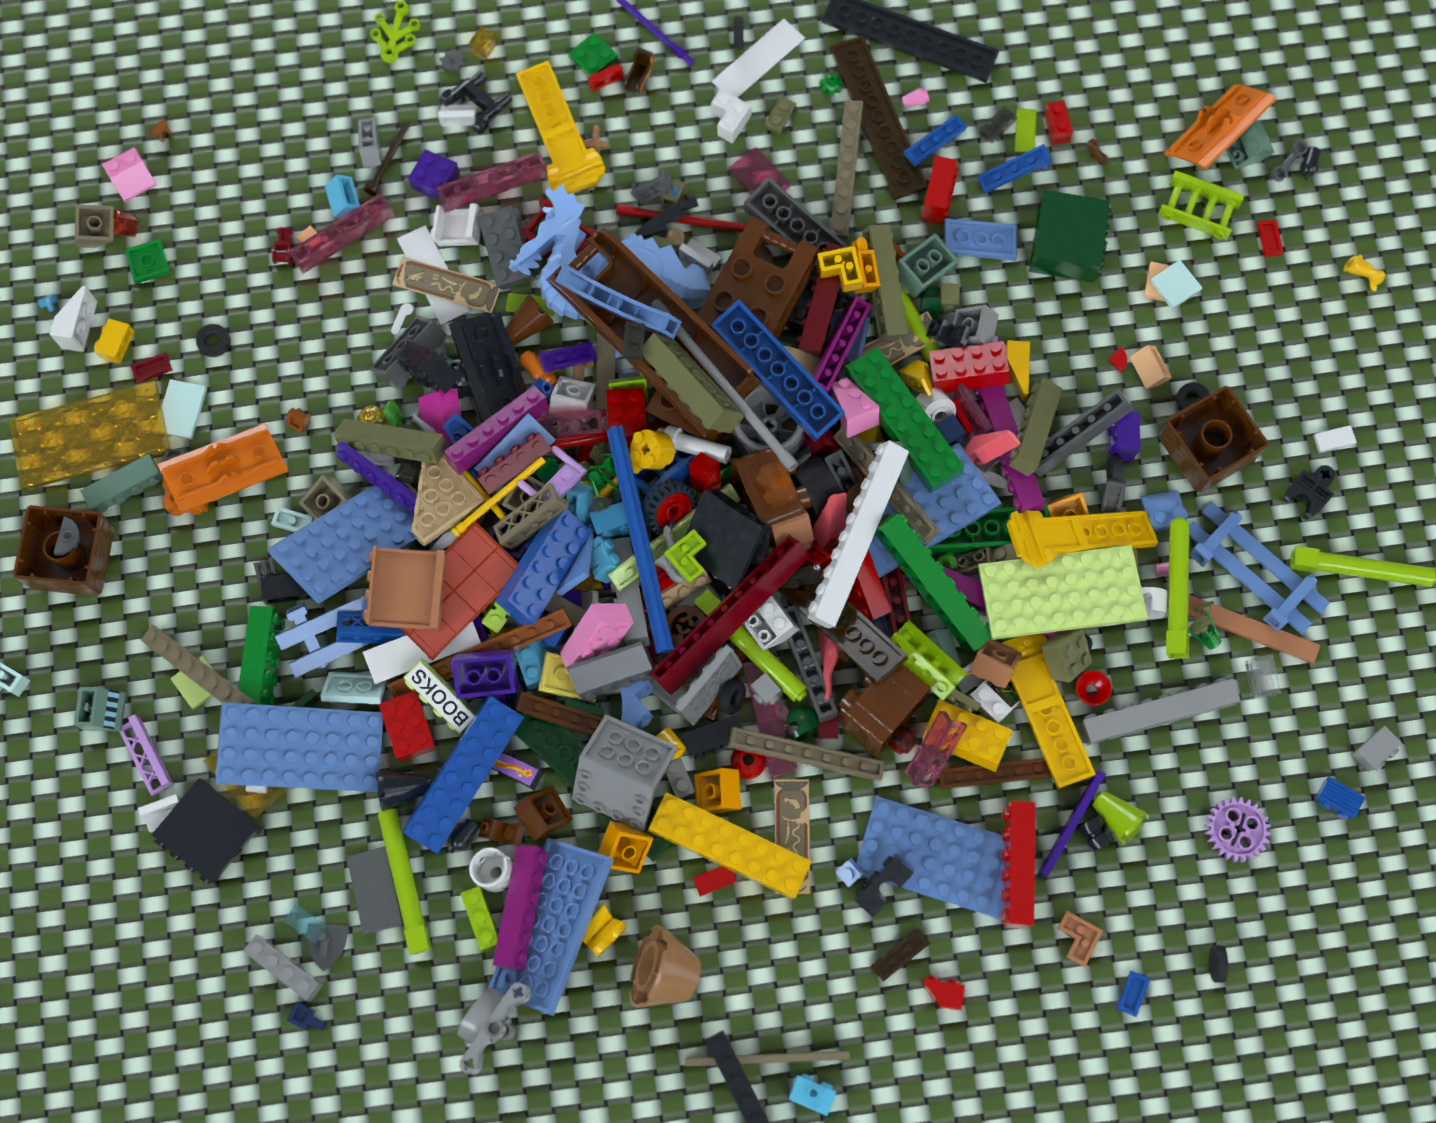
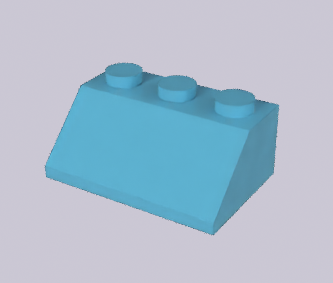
M538 640L515 650L528 690L539 687L544 653L557 654L556 648L544 645L542 643L543 640Z

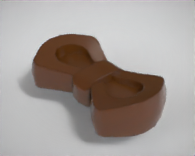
M1090 139L1087 142L1086 146L1092 151L1090 156H1095L1098 162L1104 163L1108 159V155L1101 152L1098 141Z

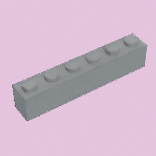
M630 537L611 540L615 545V554L620 558V565L633 556ZM635 579L621 591H618L612 581H610L612 593L616 592L617 597L613 598L614 604H626L633 619V624L621 640V643H625L628 646L642 641L645 646H650L638 579Z

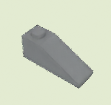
M376 117L358 120L359 152L363 167L382 165Z

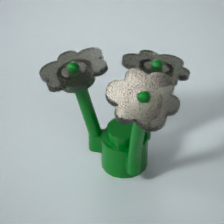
M595 470L587 475V480L593 488L596 497L590 505L591 512L600 513L613 505L611 498H606V496L600 497L598 490L605 487V481L617 492L615 503L622 502L620 489L609 479L606 473L602 474L599 470Z

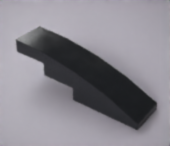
M694 197L678 203L659 213L640 227L635 234L637 236L642 235L644 239L667 232L668 223L684 219L682 211L699 207L697 198Z

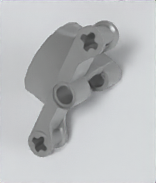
M522 983L513 984L504 997L493 987L489 988L469 1009L458 1030V1036L468 1044H471L460 1060L459 1066L464 1073L477 1074L481 1071L483 1067V1050L489 1041L492 1043L498 1040L509 1041L515 1036V1026L507 1015L513 1007L523 1004L530 999L531 990L527 985ZM518 989L522 990L524 994L522 997L518 996ZM506 1026H508L509 1032H508V1034H507L506 1036H504L505 1033H506V1031H507V1027H506ZM469 1060L473 1061L474 1068H469Z

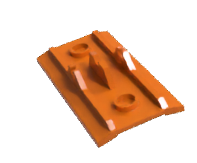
M1234 84L1211 107L1204 105L1205 113L1199 110L1197 121L1164 152V156L1176 157L1194 163L1206 170L1277 100L1276 97L1268 92L1241 84Z
M265 423L157 464L180 514L288 472L287 466Z

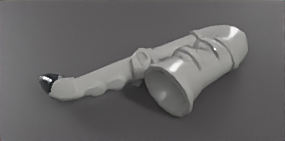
M675 519L670 521L663 529L665 542H667L669 549L676 544L671 533L676 522ZM664 554L655 563L656 566L663 568L674 582L684 583L686 581Z

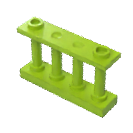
M1175 170L1169 185L1174 187L1168 205L1162 204L1158 216L1165 220H1172L1208 233L1217 239L1227 240L1232 229L1226 227L1233 208L1238 209L1245 195ZM1181 190L1191 193L1185 212L1174 208ZM1198 196L1209 200L1202 218L1192 215ZM1216 202L1226 206L1220 224L1209 221Z
M909 620L890 638L908 656L903 665L930 685L931 690L942 700L951 693L967 674L964 669Z

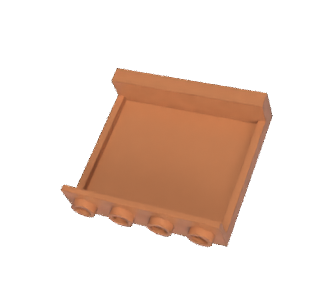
M373 545V551L369 553V562H372L371 570H368L367 582H370L369 589H366L365 601H368V607L364 609L363 620L366 621V624L374 627L440 631L447 555L445 550L432 552L378 548L377 545Z

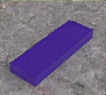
M591 342L538 355L544 373L593 362L597 359Z

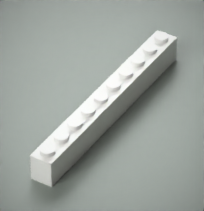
M890 440L880 444L876 449L875 454L877 456L868 468V477L861 484L862 491L853 503V506H855L853 512L846 519L847 526L839 536L838 540L840 542L838 547L832 552V561L826 567L823 574L825 576L824 580L817 587L815 601L809 606L807 618L826 628L835 627L908 456V450Z

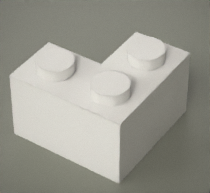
M722 89L719 90L711 102V113L721 118L717 124V136L733 144L751 117V105Z

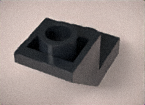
M932 319L928 326L926 337L952 346H966L972 328L967 325L954 326L945 319Z

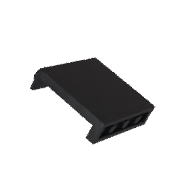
M717 488L704 489L685 536L693 529L701 536L707 544L693 557L704 570H708L714 578L723 581L729 589L734 590L743 581L762 535L770 534L773 527Z
M198 778L151 835L156 838L154 842L163 849L167 847L171 850L169 854L178 861L182 859L186 862L184 866L192 873L197 871L204 883L207 885L212 883L217 886V879L255 833L259 835L264 828L207 782Z

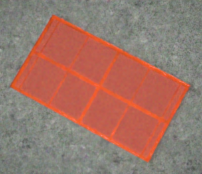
M476 521L445 550L447 555L440 631L400 628L432 661L500 594L518 565V562Z

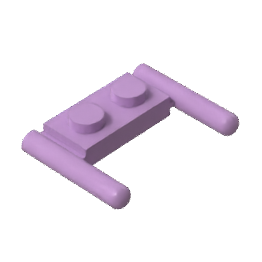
M553 446L552 453L566 464L547 484H554L558 496L562 498L581 479V476L585 475L587 470L560 448ZM523 480L518 482V487L532 497L537 493L536 490ZM550 491L545 495V502L552 497Z

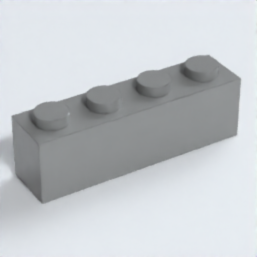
M256 934L243 950V952L306 1001L311 1002L323 986L322 983L260 935Z

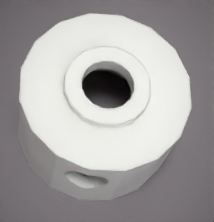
M932 388L930 396L920 393L916 397L917 402L922 406L935 426L952 414L956 416L955 404L941 389Z
M1141 587L1148 615L1147 620L1168 617L1169 592L1162 588Z
M496 848L482 849L471 860L469 867L470 876L476 884L489 892L503 891L509 886L513 861ZM497 867L500 868V877L493 878V869Z

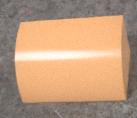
M1147 345L1129 357L1146 389L1161 385L1172 378L1156 346Z

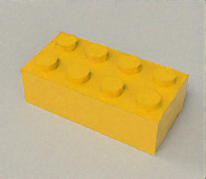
M938 700L924 731L922 741L996 772L1013 730Z

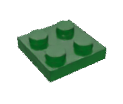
M593 32L568 53V57L590 77L593 73L604 71L618 59V54Z
M161 239L125 249L135 284L171 274Z

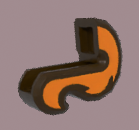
M638 47L634 50L635 60L623 83L625 90L635 94H640L643 91L644 83L649 78L654 64L653 52Z

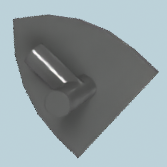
M308 923L307 944L309 952L315 964L323 972L331 967L340 957L346 945L348 925Z

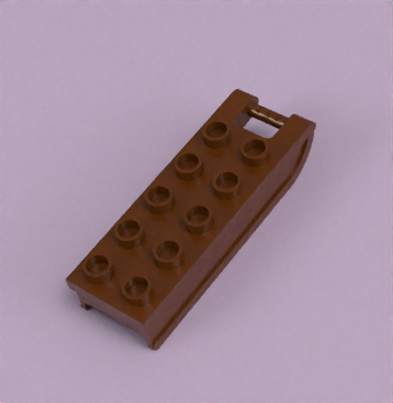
M752 216L709 292L698 316L710 327L715 320L739 299L778 340L810 280L819 247L804 240L799 244L770 231L768 223ZM763 241L793 254L785 268H779L756 257ZM657 390L645 410L647 414L653 416V419L679 427L683 432L693 437L722 444L727 435L726 432L720 433L713 429L704 437Z
M600 227L587 240L589 245L568 264L579 271L599 253L608 262V265L593 280L650 307L651 303L659 298L670 310V313L682 322L681 326L743 400L761 384L760 380L753 375L754 370L607 229ZM560 266L546 280L551 287L706 437L713 429L708 430L702 425V420L690 412L688 404L683 403L678 398V393L666 385L667 381L655 373L656 369L647 364L643 359L644 356L639 352L653 332L644 330L631 321L616 317L605 309L580 299L576 294L555 282L562 267ZM675 335L674 340L677 341V343L689 354V356H690V357L701 367V369L713 380V378L708 374V372L703 368V366L697 361V359L692 355V353L687 349V347L682 343V341L677 337V335Z

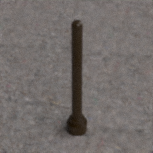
M405 121L401 126L374 178L365 184L363 190L367 194L376 196L379 192V182L410 127L408 121Z

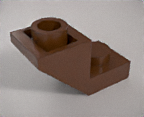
M483 818L478 837L521 846L525 827L495 819Z

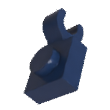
M299 1002L295 1003L287 1019L288 1022L307 1030L309 1025L319 1030H324L327 1024L313 1017L316 1012L315 1010Z

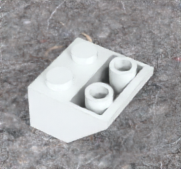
M770 596L744 623L762 650L769 649L786 641L799 630L780 602L773 596Z

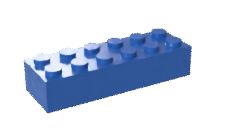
M566 508L539 530L495 602L521 625L535 624L592 531Z

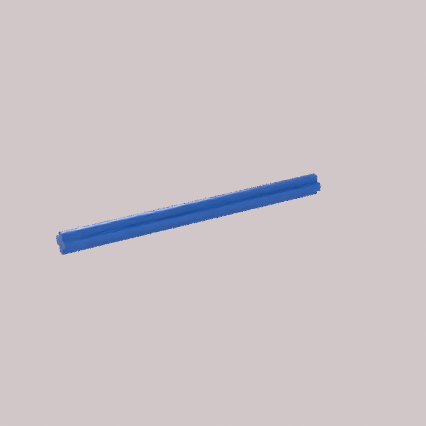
M613 426L606 431L656 653H667L674 650L626 436L623 426Z

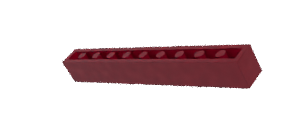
M788 535L650 673L653 679L668 694L672 696L805 563L810 555L801 543L791 535Z

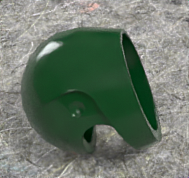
M797 705L787 714L786 725L788 727L798 726L790 736L791 740L798 742L804 740L820 728L815 710L807 705Z

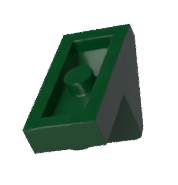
M930 286L921 293L920 315L928 311L932 319H939L941 306L940 287Z

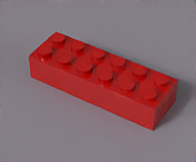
M1010 801L1005 806V809H1002V821H1005V829H1002L1001 838L1002 841H1005V848L1001 851V861H1005V866L1001 870V881L1004 882V890H1001V902H1004V910H1001L1000 921L1004 923V928L1029 929L1034 926L1035 802Z

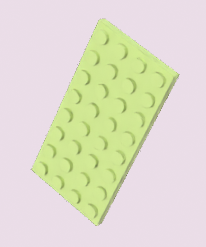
M1132 545L1056 554L1057 556L1054 561L1039 568H1034L1032 565L1025 563L1023 559L978 564L992 640L1145 621L1148 619Z

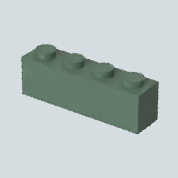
M147 454L81 489L80 492L91 511L104 513L109 507L123 503L126 498L141 493L148 486L158 484L163 479V476L157 473V464Z

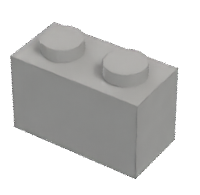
M1383 726L1351 755L1368 772L1374 769L1378 771L1386 764L1384 760L1388 756L1392 758L1400 751L1398 747L1402 742L1386 726Z

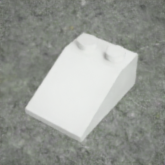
M82 286L59 311L49 327L50 336L62 349L84 352L98 302L85 286Z

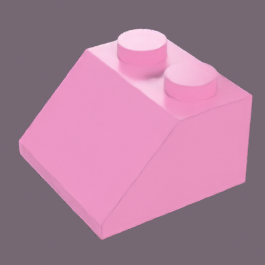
M135 147L102 164L124 202L157 185Z

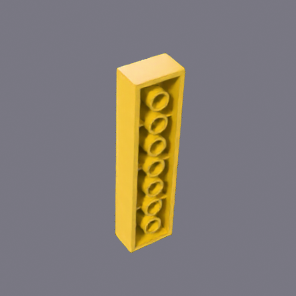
M667 792L648 829L649 832L792 900L796 898L812 862Z

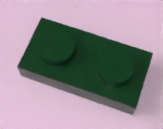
M577 698L565 700L564 705L604 717V708H601L599 704H585Z

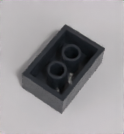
M410 342L396 357L400 362L399 366L407 373L410 372L412 374L411 379L418 385L422 384L427 389L430 387L436 393L439 391L446 394L460 378L438 352L414 342Z

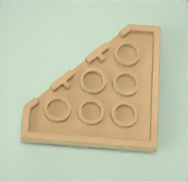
M445 455L442 456L438 464L423 461L421 464L422 468L411 530L412 534L423 546L459 523L486 502L482 495L462 474L459 476L448 465Z

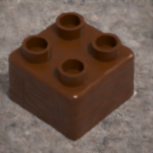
M1229 386L1221 387L1202 400L1168 418L1159 433L1161 443L1192 488L1197 492H1204L1251 465L1269 446L1267 439Z
M771 448L762 449L732 461L729 484H732L741 499L738 503L746 504L747 510L770 526L806 513L805 509L811 507L810 497L806 488L803 485L795 488L791 475L796 473V468L789 472Z
M30 505L25 513L13 577L33 590L99 595L104 588L114 537V527L108 519L97 511ZM67 517L78 526L80 541L75 549L73 548L64 555H55L54 549L63 518Z
M903 664L880 685L865 673L864 676L866 678L862 684L866 689L861 693L853 687L839 703L838 715L843 718L842 730L875 758L890 743L894 734L900 731H897V728L904 726L920 708L931 689L930 685Z

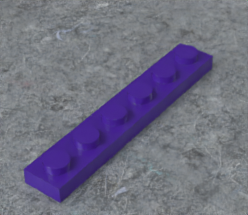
M340 441L337 444L336 457L341 462H345L356 473H360L368 482L375 484L383 493L390 495L398 504L405 506L414 515L417 499L415 493L344 441Z

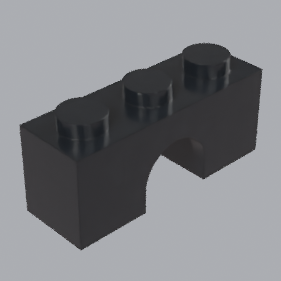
M896 853L893 856L889 855L883 861V867L880 871L875 870L868 878L870 880L866 886L862 884L855 892V902L872 917L887 903V898L879 891L881 884L890 881L901 888L914 874V869Z

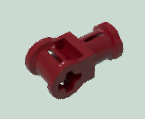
M280 227L277 229L278 241H274L272 249L273 264L278 262L293 264L294 252L291 243L293 230L287 227Z

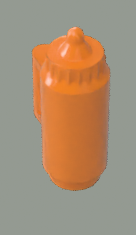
M531 351L523 353L519 361L524 370L534 381L540 377L544 382L551 383L554 390L558 380L553 373L558 370L544 373L538 355Z

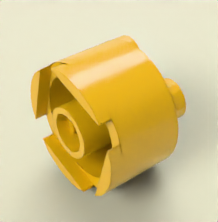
M642 430L636 432L633 435L630 446L631 462H634L643 469H664L666 465L672 462L675 455V446L670 440L671 437L661 431Z

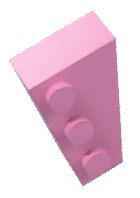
M846 377L832 384L831 398L845 411L840 420L842 427L846 431L847 438L879 425V406Z

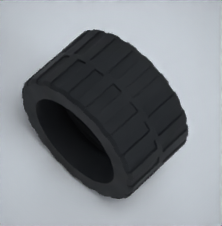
M815 456L798 465L796 473L791 475L795 488L802 485L806 488L811 501V507L806 510L814 520L819 519L821 511L826 506L831 495L842 493L831 470L819 456Z

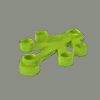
M398 1L394 6L396 16L392 29L386 23L385 16L382 13H378L374 17L375 23L388 36L389 43L387 45L382 39L379 29H372L370 35L372 40L376 41L382 49L381 58L387 63H394L401 51L416 44L415 36L410 33L420 29V23L417 19H411L409 25L400 30L403 17L409 14L408 4L404 1ZM405 37L404 42L396 45L399 39Z

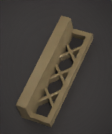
M547 484L493 526L500 545L513 550L569 507L567 500L558 496L554 484ZM550 491L552 497L545 502V495ZM537 503L535 511L530 513L531 505ZM523 514L521 521L516 524L517 516ZM506 524L509 525L507 532L502 534L501 528Z

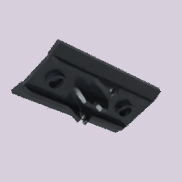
M500 312L480 315L448 324L482 423L527 390Z

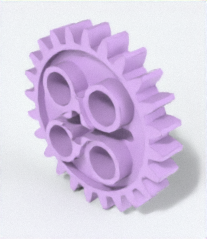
M1235 797L1230 798V803L1227 799H1224L1222 804H1216L1217 809L1212 808L1210 810L1213 815L1206 816L1211 821L1204 824L1205 827L1210 828L1209 831L1205 832V835H1211L1207 842H1213L1214 845L1211 849L1218 848L1217 855L1219 856L1224 853L1225 860L1232 856L1233 862H1237L1239 858L1241 863L1246 861V857L1251 861L1254 859L1253 855L1256 857L1260 856L1259 850H1266L1263 844L1270 843L1265 838L1272 834L1266 831L1267 828L1271 827V825L1265 824V821L1269 818L1261 816L1264 810H1256L1258 804L1250 806V799L1245 803L1243 802V797H1240L1237 802ZM1228 812L1235 814V821H1231L1228 818ZM1242 813H1243V814L1245 815V817H1244V819H1243L1242 822H1241ZM1247 820H1251L1254 823V829L1248 828ZM1240 824L1239 831L1241 832L1236 835L1237 829L1234 827ZM1222 830L1228 832V840L1224 839L1221 836ZM1235 837L1234 846H1231V842ZM1241 838H1244L1247 841V848L1241 846Z

